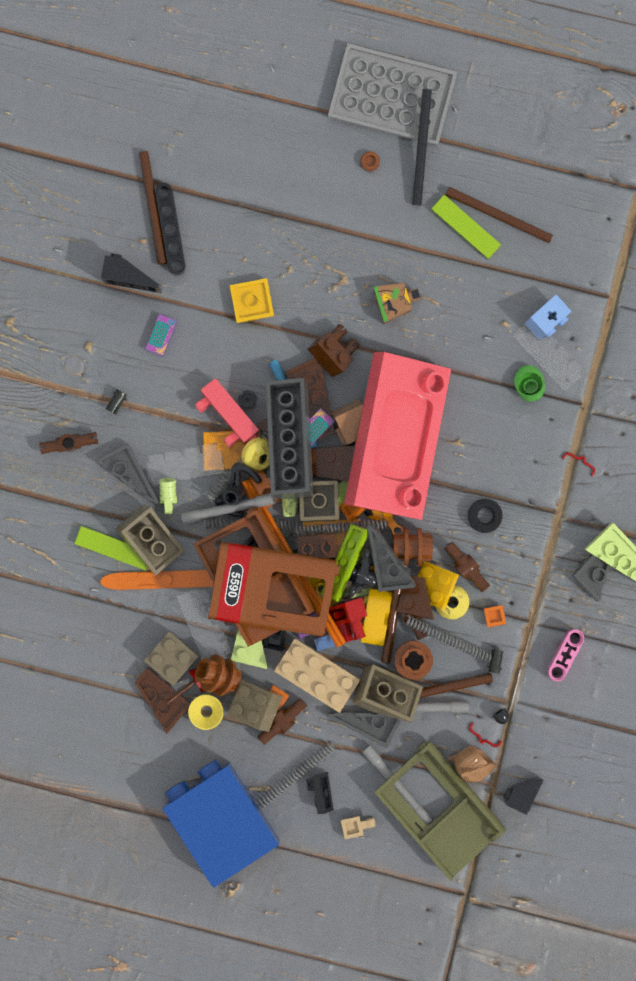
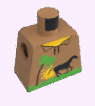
M404 283L373 288L383 324L409 313L412 310L410 302L420 300L418 289L407 291Z

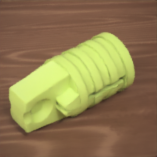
M174 478L159 480L160 504H164L165 514H172L173 504L177 503L176 479Z
M298 498L282 499L284 516H297Z

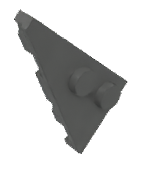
M129 443L95 460L97 464L153 504L157 505L160 503Z
M375 524L367 525L379 592L415 588V581Z
M590 554L571 576L595 601L599 602L602 597L600 594L603 584H606L607 573L611 566Z
M329 712L327 715L328 718L386 748L401 722L399 719L378 713Z

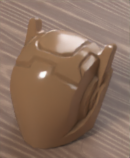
M473 744L461 750L457 755L449 757L450 762L454 761L455 769L459 776L470 783L483 780L497 766L488 755L479 748L476 749Z

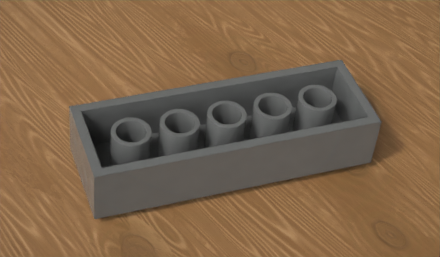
M304 378L266 381L271 495L275 500L314 496L308 383Z

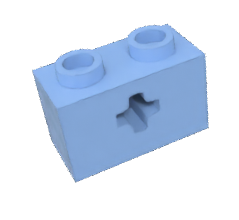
M555 295L524 324L539 340L544 336L549 338L556 331L554 329L556 325L561 327L569 320L567 315L572 311Z

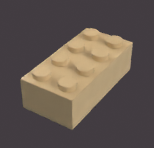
M297 638L293 640L274 672L339 713L360 681L358 677Z

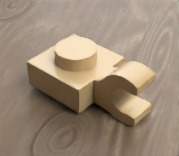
M360 815L341 819L345 839L363 836V829L376 827L374 817L362 821Z

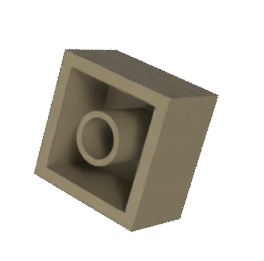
M339 481L313 482L314 496L299 497L300 521L340 520Z
M169 631L144 661L174 686L200 655L172 631Z
M241 679L227 716L257 730L269 732L283 696L253 682Z

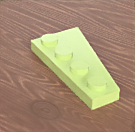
M611 522L585 550L636 581V546Z

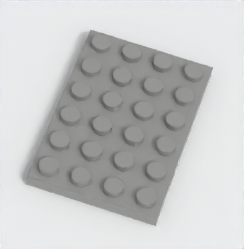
M347 43L328 118L418 141L422 89H431L432 96L427 144L438 146L457 72Z

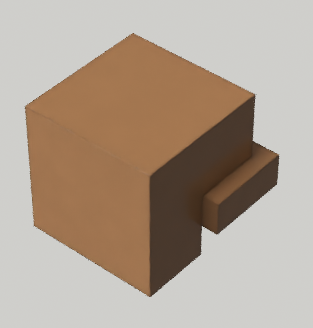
M359 399L331 412L338 426L335 428V431L343 447L357 440L363 404Z

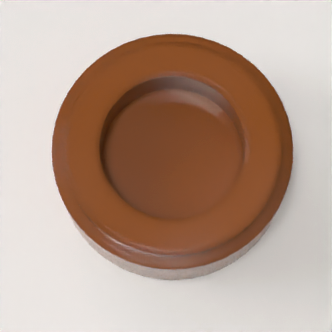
M369 151L362 155L361 166L365 171L372 172L379 167L380 159L375 152Z

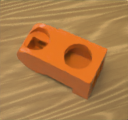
M264 471L257 472L262 479L260 483H256L251 476L249 477L259 495L271 493L270 480L266 478Z

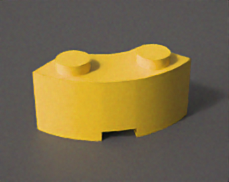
M369 589L368 596L364 595L363 603L368 616L364 617V623H362L366 637L361 638L362 643L384 645L392 592H379L376 589Z

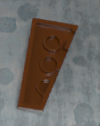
M313 358L285 371L288 379L304 378L308 383L310 419L320 408L332 418L321 364ZM332 424L317 441L334 434V425Z

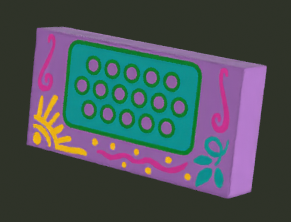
M159 314L145 350L164 357L177 321Z
M321 408L310 419L311 446L335 422Z

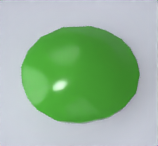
M526 365L517 370L514 376V384L519 397L529 402L539 400L545 392V381L542 373L532 365Z

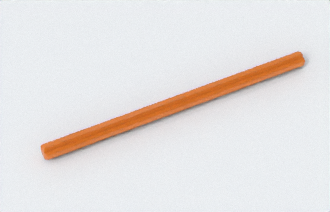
M247 479L242 482L249 499L260 496L251 480ZM260 507L284 552L293 553L267 507ZM297 575L316 609L315 612L319 616L322 600L309 578ZM328 612L326 630L335 646L340 647L346 641Z

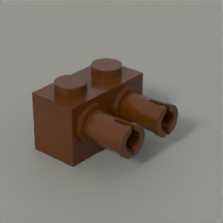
M338 324L331 333L327 332L318 337L307 349L331 377L345 371L354 361L351 355L360 347L359 343L354 345L357 340L353 338L344 347L338 342L347 333L346 328L341 331L344 328L341 324Z
M336 534L297 537L298 554L331 560L337 557Z

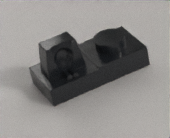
M322 772L313 775V778L306 779L308 791H315L316 794L315 807L317 808V813L325 814L333 811L328 772Z

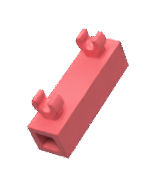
M216 378L201 389L204 399L197 402L195 406L202 413L211 405L233 431L232 434L224 439L229 448L238 440L245 446L252 439L258 438V435H260L259 429Z

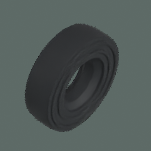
M491 499L477 500L468 511L470 525L481 533L493 532L502 522L503 513L501 507ZM483 508L491 510L493 518L489 523H482L478 519V512Z

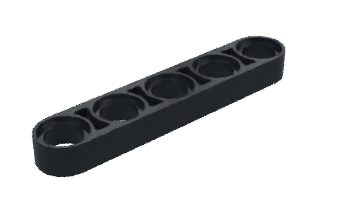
M160 183L156 187L155 193L168 268L173 275L179 276L185 272L186 264L174 194L169 184ZM162 187H167L170 193L166 197H161L159 190ZM171 206L173 208L172 214L169 216L162 213L163 207ZM173 224L176 227L175 233L167 234L165 231L166 226ZM171 243L179 245V250L176 253H171L168 250ZM176 261L182 263V269L178 272L172 270V264Z

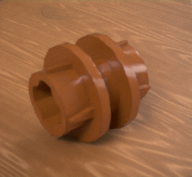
M404 528V532H395L393 534V551L398 559L403 561L404 566H408V559H417V566H422V561H431L432 535L431 533L422 532V528H417V535H409L408 528Z
M410 640L402 643L397 648L394 655V664L397 671L403 677L420 679L430 672L433 665V656L430 649L424 643ZM416 651L422 656V661L418 664L417 668H410L409 665L405 664V658L408 657L409 652Z
M215 654L209 659H201L196 668L195 680L200 682L202 690L213 692L217 696H224L228 692L236 691L241 681V671L236 668L233 660L229 658L224 659L222 656Z

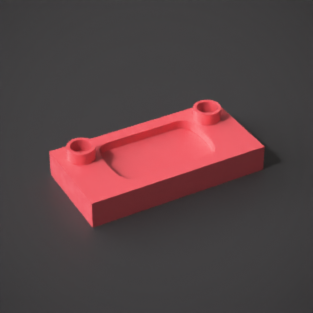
M374 352L344 501L345 505L422 520L449 384L450 368L387 352Z

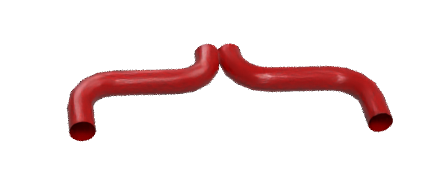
M566 452L562 456V459H565L567 455L577 460L582 459L585 465L592 468L591 476L593 477L595 474V468L585 461L586 457L583 455L577 457L570 452Z
M471 722L469 731L479 738L478 742L481 744L486 742L495 748L501 745V740L497 745L489 740H482L481 736L472 730L474 723Z

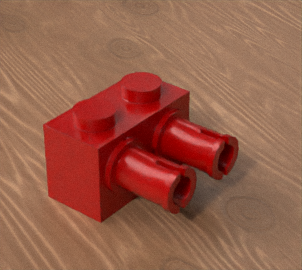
M362 597L329 607V614L346 642L366 637L361 620L368 615Z

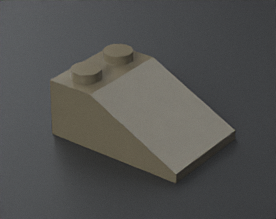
M145 504L115 528L127 545L155 576L184 552V549L153 509Z
M372 664L363 669L353 704L378 714L411 723L423 686Z

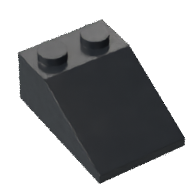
M111 253L110 256L105 255L101 279L105 284L162 294V289L157 282L122 258V255Z

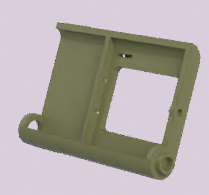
M423 741L417 747L418 751L384 781L374 793L445 876L452 881L455 875L490 842L501 837L507 829L465 780L459 776L457 771L431 741L428 743ZM417 762H421L453 799V803L429 825H426L394 788V784Z

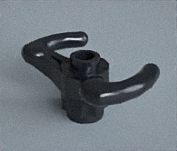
M235 463L231 467V481L225 492L215 498V505L220 506L225 505V503L237 505L244 498L246 488L241 483V471L251 476L256 483L262 481L261 477L251 467ZM237 511L229 513L228 515L233 517H243L244 512Z
M363 546L361 550L359 564L355 565L349 581L352 583L348 590L343 592L342 599L353 597L360 586L365 589L372 588L377 581L376 574L369 569L368 558L370 556V549L367 546Z

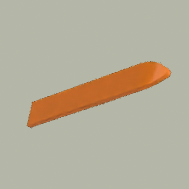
M207 570L160 571L156 576L152 572H122L106 575L100 580L101 585L115 590L214 586Z

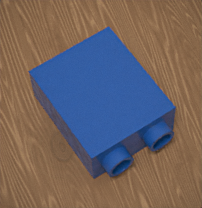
M217 759L197 771L202 780L191 788L183 780L166 791L165 795L169 802L162 808L213 888L279 846L280 843L279 837L232 764L229 762L221 767Z

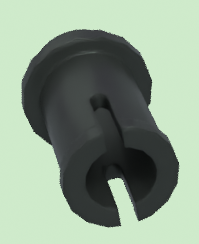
M118 389L116 392H113L114 395L105 408L115 415L123 401L127 400V394Z
M491 649V660L489 666H487L489 668L488 672L500 674L504 651Z

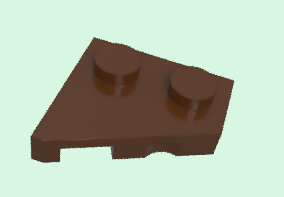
M410 575L415 581L416 587L402 589L397 612L434 620L426 579Z

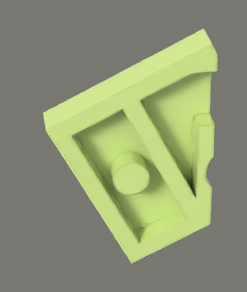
M238 630L231 660L267 669L262 640L248 647Z

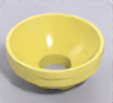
M258 437L249 441L242 450V463L251 467L256 472L267 469L270 466L268 440ZM267 454L266 461L259 463L260 456Z
M455 585L451 596L458 599V605L455 608H450L447 605L445 611L435 607L437 612L446 619L462 617L469 607V597L466 591L460 586Z
M204 694L196 697L191 702L188 715L195 727L209 730L215 728L221 722L224 710L221 702L216 697ZM203 706H210L212 708V715L204 717L201 714V708Z

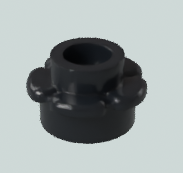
M246 390L243 394L239 395L238 402L243 409L255 407L257 400L255 393Z

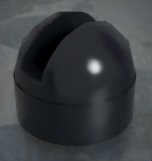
M502 708L492 715L499 724H506L509 720V713L506 708Z

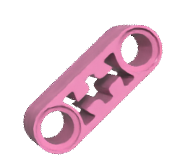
M570 629L564 635L547 668V675L550 679L561 681L565 678L584 642V635L581 631ZM572 633L579 635L577 643L573 644L570 642V635ZM567 643L569 646L575 647L574 650H568L569 647H566L565 644ZM568 650L567 654L570 656L569 658H564L562 662L566 664L565 667L561 664L556 663L557 660L560 662L562 661V651L566 652ZM554 667L561 669L559 677L552 676L551 672Z

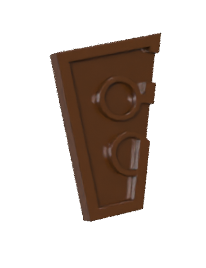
M148 667L135 681L146 702H148L167 734L187 711L191 703L180 695L167 705L166 701L174 696L177 691Z

